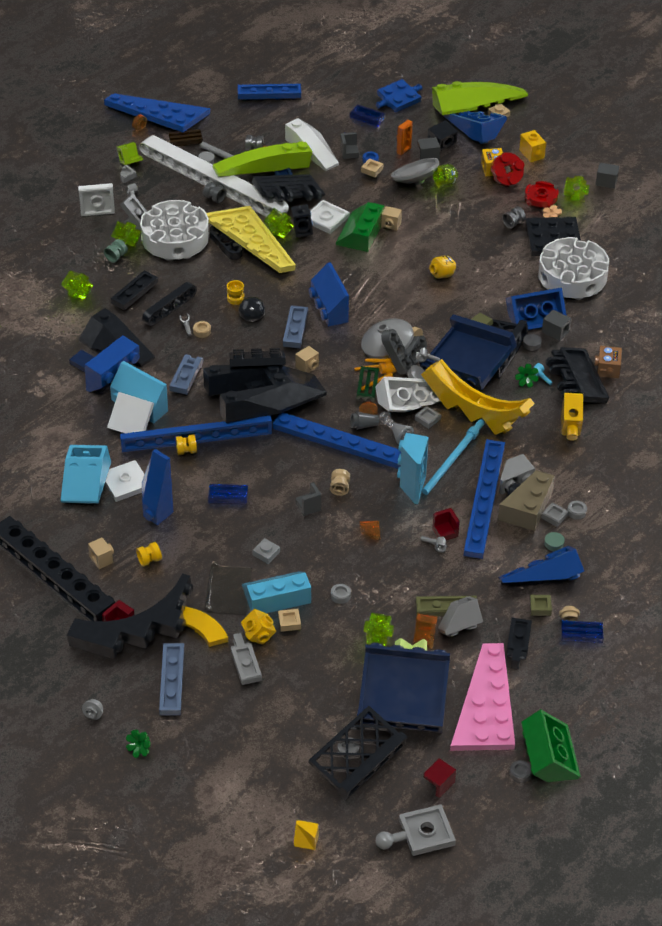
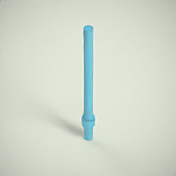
M479 419L474 426L467 430L463 440L422 489L423 494L428 495L471 440L476 439L480 429L485 424L483 419Z

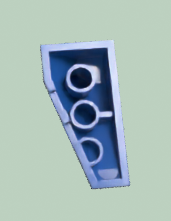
M467 111L443 115L472 140L479 141L480 144H486L490 140L495 139L507 120V116L497 113L484 115L482 111L471 113Z
M154 449L142 480V506L145 519L159 525L174 512L170 458Z
M566 546L545 555V560L540 559L530 562L526 569L520 567L498 578L502 583L567 578L573 580L581 576L580 573L584 572V568L577 550Z

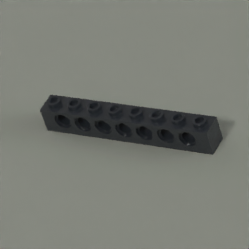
M8 516L0 522V547L88 621H103L102 614L115 603V600L110 595L107 596L98 585L91 583L86 575L80 574L71 563L63 560L58 552L52 551L44 541L41 542L32 531L24 528L20 521H16L11 516Z

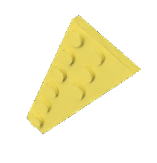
M251 206L206 213L210 224L277 272L285 273L295 270L296 264Z

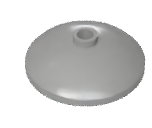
M437 158L417 160L396 169L391 174V177L399 183H415V185H420L436 171L440 163Z
M395 318L377 322L366 331L361 340L363 352L370 358H390L382 343V332L390 329L396 330L406 349L414 337L412 326L405 320Z

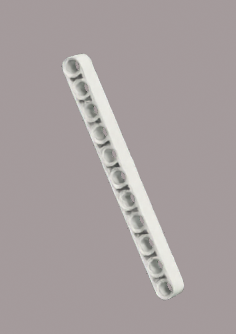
M151 135L139 144V149L145 156L204 186L209 182H213L218 187L225 188L227 192L226 197L244 206H251L254 211L274 221L278 220L289 210L288 204L285 201L278 202L275 197L270 200L263 198L253 184L235 175L218 177L212 167L213 164L157 136Z

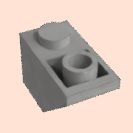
M524 454L506 461L500 479V494L508 492L510 487L516 482L522 484L535 472V467Z
M468 596L451 602L438 627V631L447 636H454L460 630L476 628L477 624L483 622L478 600Z

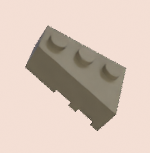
M536 470L499 504L498 520L535 531L541 519V514L544 512L553 492L555 475Z

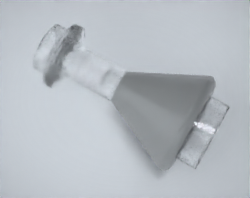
M384 411L379 415V424H386L392 429L398 445L400 440H404L406 433L414 434L412 426L394 422L391 419L390 412Z

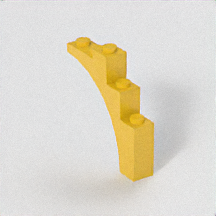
M442 359L431 364L421 374L447 410L452 407H460L470 422L483 419L495 435L501 432L505 434L513 428L511 425L519 416L523 418L531 412L529 409L535 404L531 398L521 401H507L485 395L460 379Z

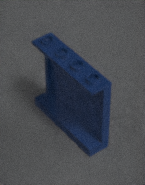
M453 314L449 319L452 327L432 350L430 355L439 357L440 360L442 359L468 385L482 390L517 346L514 333ZM426 359V361L419 362V364L425 371L436 361Z
M380 643L365 644V659L357 716L366 707L370 706L393 728L442 733L450 653H446V651L441 649L425 651L421 647L406 649L400 645L386 647ZM367 714L363 718V725H375V720Z

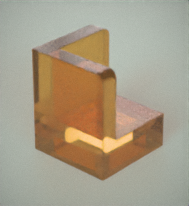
M417 614L413 645L425 639L427 641V648L433 649L438 617Z

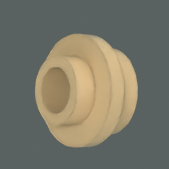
M565 606L559 611V616L563 622L573 623L578 620L580 611L574 606Z

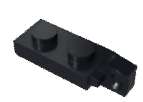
M511 618L506 653L507 657H512V669H519L520 659H526L532 620Z

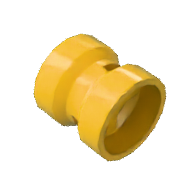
M238 280L228 282L227 301L232 305H239L244 300V284Z
M195 434L188 435L185 438L182 436L176 437L178 455H184L187 452L191 454L197 453Z
M156 542L149 543L147 547L141 546L136 548V554L142 567L149 565L152 561L158 562L162 560L161 550Z

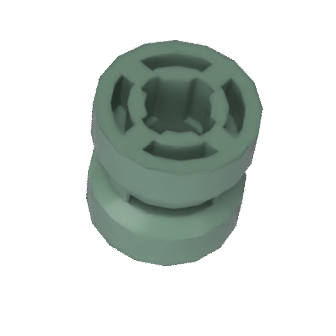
M116 239L104 249L105 257L112 263L117 262L120 256H124L128 252L127 245L120 239Z

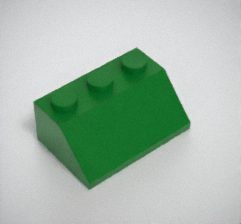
M367 202L352 211L336 241V245L369 252L381 228V217L385 206Z
M542 709L521 721L522 733L527 745L526 751L531 763V772L535 777L546 782L581 778L568 724Z

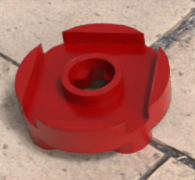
M506 152L495 157L491 164V172H493L494 180L502 186L515 185L522 179L525 165L517 155ZM509 166L511 172L506 173L504 167Z
M537 181L534 185H527L525 189V199L529 206L550 208L558 200L559 191L554 188L552 183Z

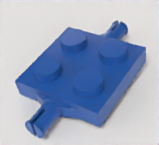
M401 79L377 90V95L382 100L376 102V107L380 109L381 107L388 106L395 112L417 104L421 102V96L417 92L422 90V86L418 84L411 87Z

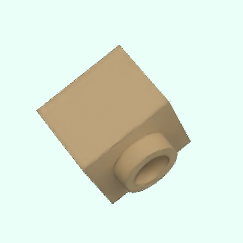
M386 206L382 212L381 227L397 231L401 224L402 210Z
M307 346L295 354V367L298 370L309 373L319 366V353L312 347Z
M102 537L88 543L89 557L98 569L113 563L112 554H114V550L110 543L107 544Z

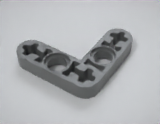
M384 330L381 335L382 343L400 375H406L413 365H417L419 361L416 360V353H420L421 348H427V341L424 336H414L411 344L405 349L396 330Z

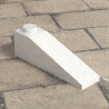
M299 118L285 124V140L289 143L307 142L312 150L311 160L325 171L339 165L338 160L318 130Z
M384 376L375 387L378 404L391 412H408L441 402L425 379Z

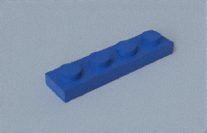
M301 84L238 85V99L301 98Z

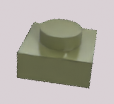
M530 595L531 615L551 616V595Z

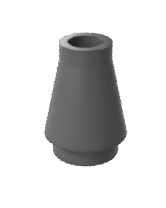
M356 411L350 417L351 428L359 430L378 426L379 416Z

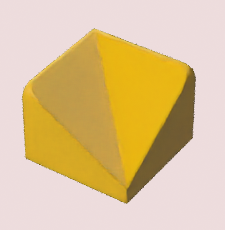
M296 820L294 846L315 850L318 841L319 824Z

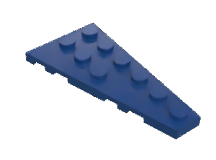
M111 94L104 99L105 106L180 132L186 131L210 115V108L121 94Z

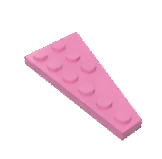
M483 643L452 739L450 751L515 750L504 643Z

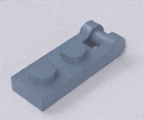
M185 354L169 386L170 391L187 395L199 369L203 366L204 359L202 357L193 358L191 355Z

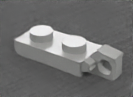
M241 633L233 634L234 646H231V654L241 684L245 685L262 681V674L252 644L249 642L244 643Z

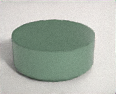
M551 532L545 536L544 545L548 550L556 551L564 547L565 539L562 534Z

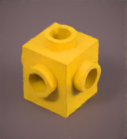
M253 609L241 621L246 632L245 636L251 642L264 645L276 633L272 618L267 613L257 609Z

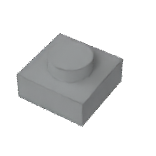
M264 538L252 550L253 556L269 564L280 553V546Z

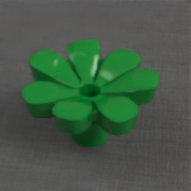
M526 364L525 368L522 366L518 367L519 373L515 375V379L519 380V386L523 387L526 384L528 388H531L533 386L532 381L537 382L539 379L535 375L538 373V369H531V364Z
M132 730L131 734L126 736V740L130 742V744L126 745V749L128 751L134 750L133 757L138 758L141 754L146 756L149 753L148 748L151 747L148 734Z

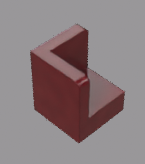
M452 508L433 514L432 529L437 538L444 537L447 541L459 536L460 521Z
M118 600L102 614L103 621L124 619L135 615L134 609Z
M440 758L423 774L426 780L436 786V796L438 798L456 780V769Z

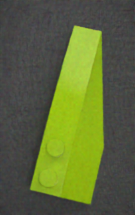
M456 81L449 85L438 84L436 87H432L433 106L442 115L477 110V106L480 105L488 107L492 102L500 104L504 103V99L512 101L528 96V93L523 88L493 82L462 83Z
M307 142L266 146L226 158L213 164L212 167L218 177L280 171L287 168H309L312 150Z

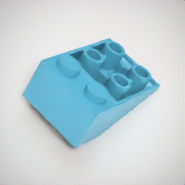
M69 446L65 458L61 503H99L111 465L107 446Z

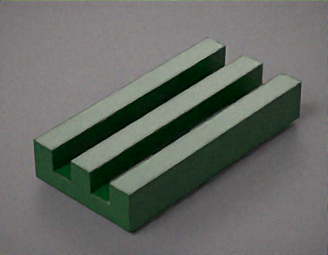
M361 366L356 394L357 400L363 398L364 401L371 399V402H374L379 368ZM364 371H367L365 392L361 393ZM371 372H374L372 394H368Z

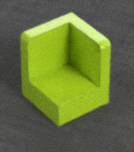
M135 142L116 147L119 161L124 165L143 160L142 156L138 155Z

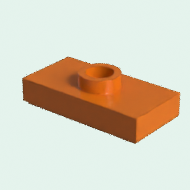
M406 120L398 126L397 154L403 155L411 149L413 123L410 120Z

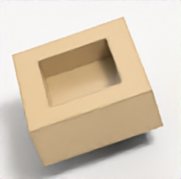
M501 103L488 109V115L490 113H497L510 117L511 111Z
M369 158L361 167V173L376 177L383 170L384 164Z
M298 609L278 611L281 632L301 630Z

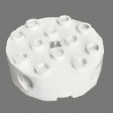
M185 200L159 202L141 216V241L144 248L154 256L168 261L183 258L190 259L195 254L201 252L208 244L209 218L204 209L192 206L191 202Z
M575 237L556 239L548 243L540 254L538 278L546 289L562 288L563 297L580 300L584 297L596 295L603 289L607 283L609 257L605 250L595 242L589 240L587 242L578 241V238Z

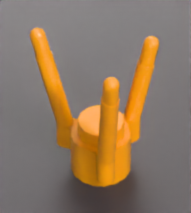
M391 358L365 359V362L379 364L364 367L379 368L380 374H384L385 377H393V374L397 372ZM361 367L354 368L355 371H360ZM384 376L378 378L377 383H379ZM373 381L370 382L369 387L373 386Z

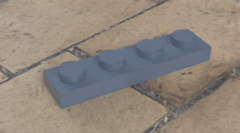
M163 643L160 715H181L184 643Z

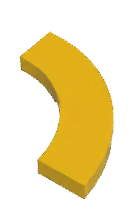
M185 606L183 616L186 620L185 626L194 629L206 641L208 647L229 642L225 630L215 619L202 611Z

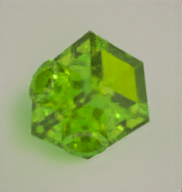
M567 177L564 196H569L571 200L580 201V198L584 199L585 195H588L590 185H587V180H584V177Z
M275 208L264 220L269 227V231L275 237L278 235L284 238L294 227L290 221L291 217L287 213Z
M117 221L111 237L122 240L127 246L131 245L134 247L139 240L141 231L136 229V225L129 221L126 224Z
M72 270L68 272L61 283L68 291L67 294L74 299L77 297L85 299L93 287V284L88 281L89 277L87 275Z
M371 613L369 621L366 620L364 624V632L367 633L366 644L380 643L387 647L389 637L392 638L394 633V625H391L392 616Z

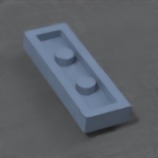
M290 306L283 338V347L301 348L308 316V307Z

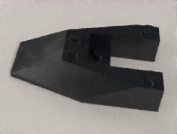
M211 365L210 367L203 368L204 388L209 396L220 394V414L226 423L279 414L327 395V391L314 374L283 365L230 367V365Z

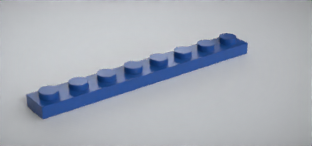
M284 412L279 413L273 422V429L396 469L401 467V465H398V457L401 452L397 448Z
M263 416L229 423L222 421L120 434L121 449L123 453L176 446L177 436L185 438L188 435L194 434L196 443L272 434L271 416Z
M486 439L463 556L480 559L484 557L505 442Z

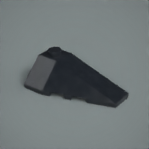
M106 308L91 316L79 338V341L91 350L103 351L123 335L139 345L140 359L134 365L142 367L155 358L151 351L131 330Z

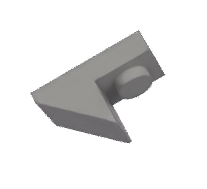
M131 194L120 204L129 216L124 223L140 229L141 216L147 211L135 195Z

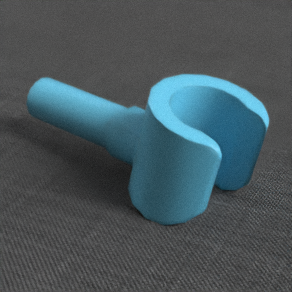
M537 363L533 367L538 369V373L535 375L542 378L549 385H552L553 382L543 373L545 370L544 366Z

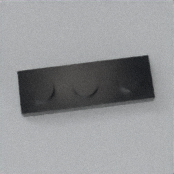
M144 270L111 297V304L126 310L158 283V277Z

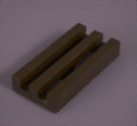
M200 129L168 132L169 141L175 146L201 144L203 142Z

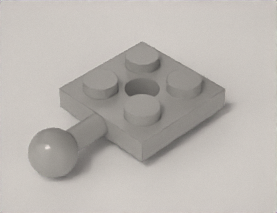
M442 804L399 814V822L403 831L394 834L383 831L375 839L376 845L383 850L389 849L395 842L407 840L412 856L452 847L456 844ZM429 827L433 831L431 833H424L421 829Z

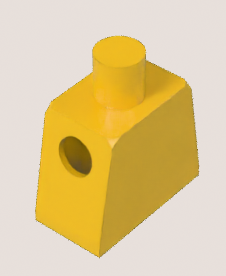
M564 393L561 411V434L566 435L568 440L574 441L581 435L583 394Z

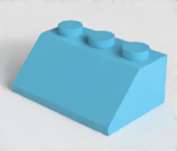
M125 361L121 362L110 386L111 400L115 402L118 392L153 402L154 406L149 421L155 423L168 412L167 384Z
M406 433L404 440L399 442L398 451L401 453L398 457V465H401V467L398 468L397 478L400 479V488L414 504H418L426 480L429 437Z
M298 571L242 584L250 611L257 609L270 613L311 603V585L306 572Z

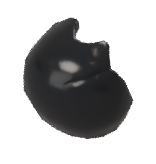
M251 296L245 298L239 305V315L246 321H257L265 316V305L258 297Z

